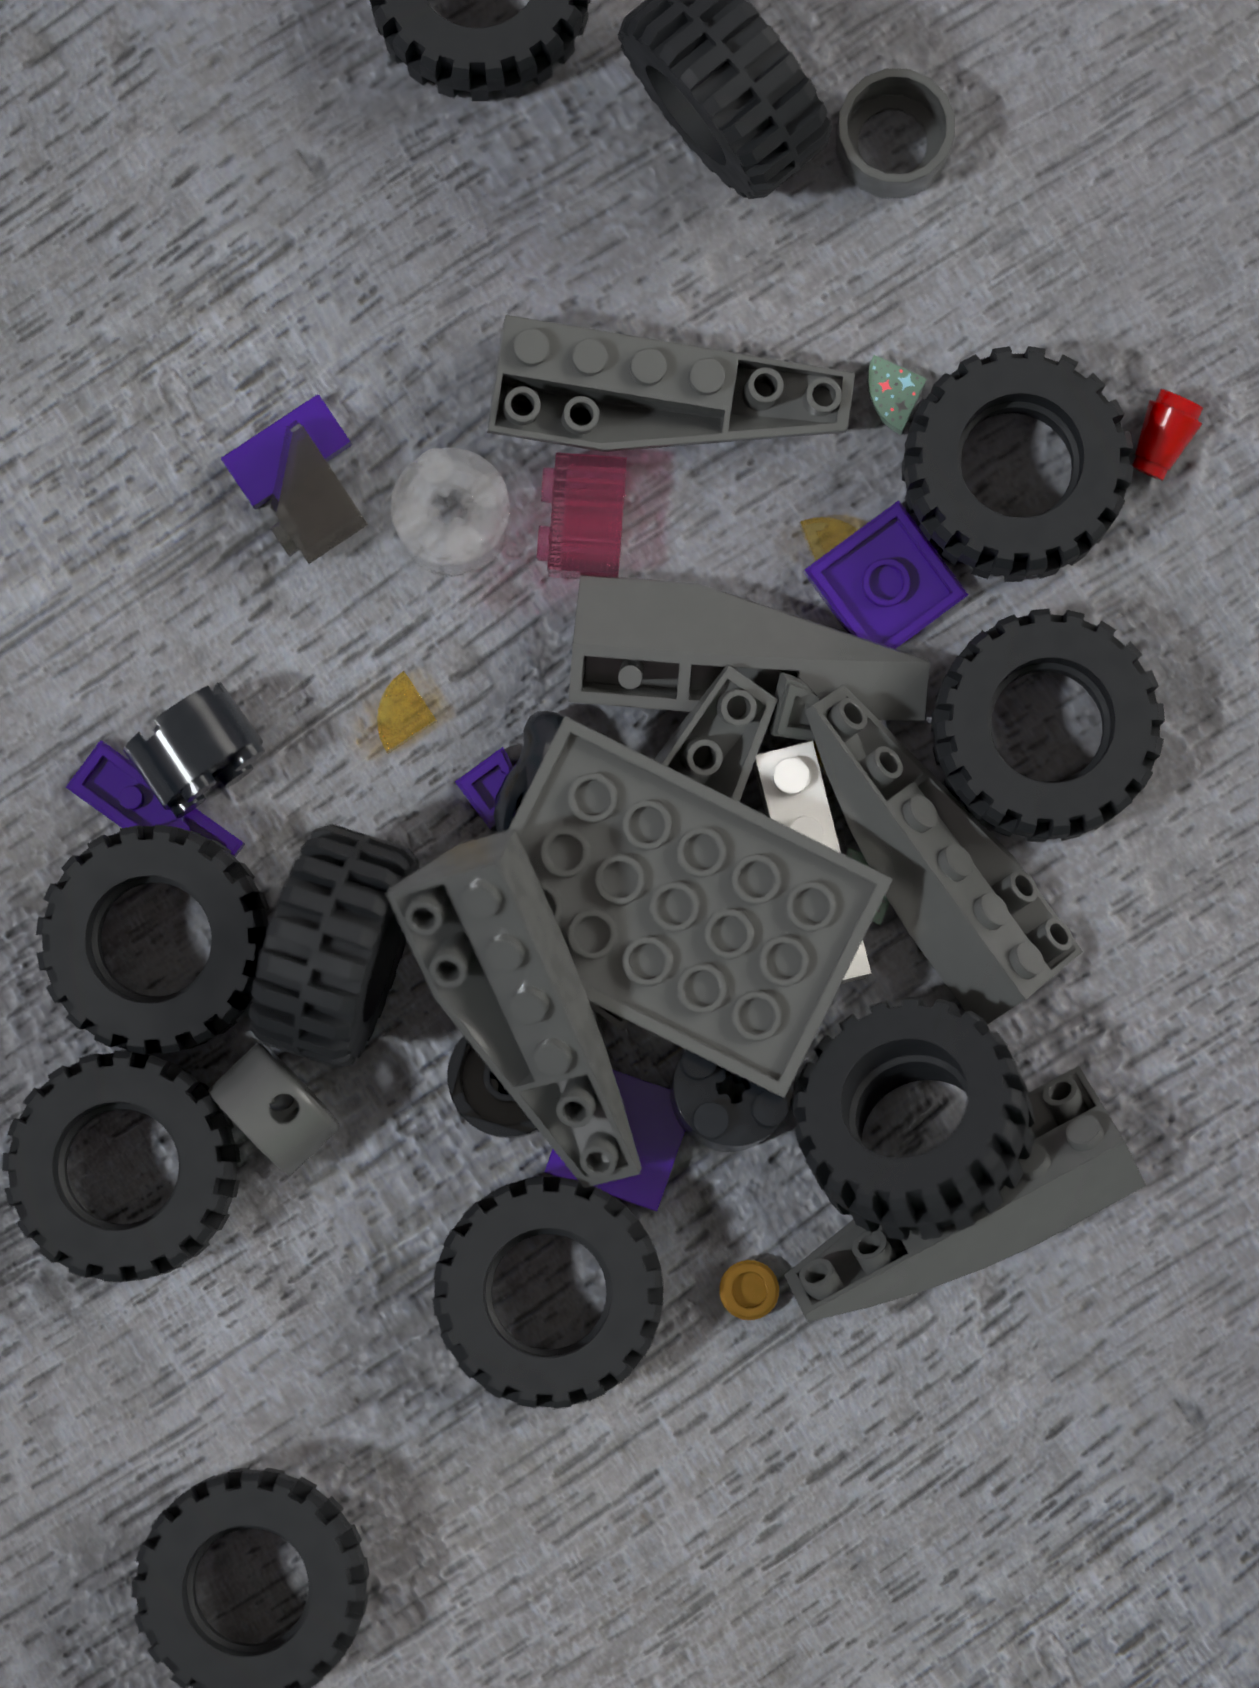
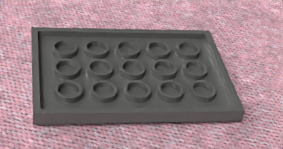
M566 716L509 830L515 828L562 932L589 1001L783 1098L893 880Z

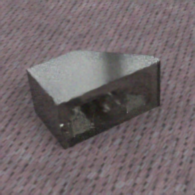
M295 420L286 426L270 509L279 522L271 526L270 529L289 557L299 551L307 563L310 564L368 524L303 425Z

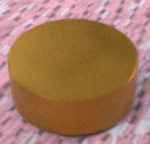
M743 1260L731 1265L725 1271L720 1281L719 1295L722 1304L733 1316L743 1320H756L766 1316L775 1307L779 1297V1283L774 1272L765 1264L755 1260Z

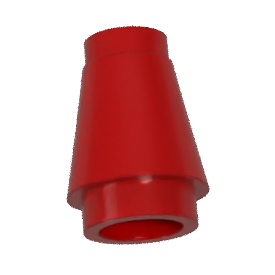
M1160 389L1156 400H1149L1135 452L1136 457L1131 466L1141 473L1163 481L1167 472L1170 471L1203 425L1198 419L1204 408L1180 395Z

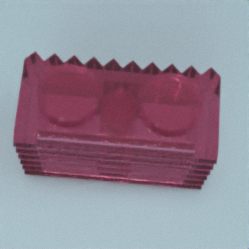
M556 452L555 468H543L541 503H552L551 525H539L537 561H548V577L580 580V574L619 577L627 457Z

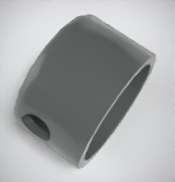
M883 69L865 76L848 92L838 116L836 154L844 174L860 190L879 198L903 199L924 191L941 175L955 138V114L947 94L931 78L911 69ZM884 111H901L912 116L922 126L927 138L926 153L922 162L913 171L906 174L884 173L868 166L863 161L858 149L859 134L863 125L873 115Z
M261 1043L254 1045L207 1090L214 1101L239 1129L288 1176H291L339 1130V1122L327 1107L273 1051ZM279 1094L293 1096L292 1103L285 1109L276 1110L269 1107L273 1098Z

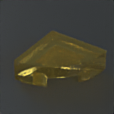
M826 517L810 518L799 523L814 562L858 530L844 521Z
M405 671L397 675L387 686L378 707V732L388 754L437 722Z

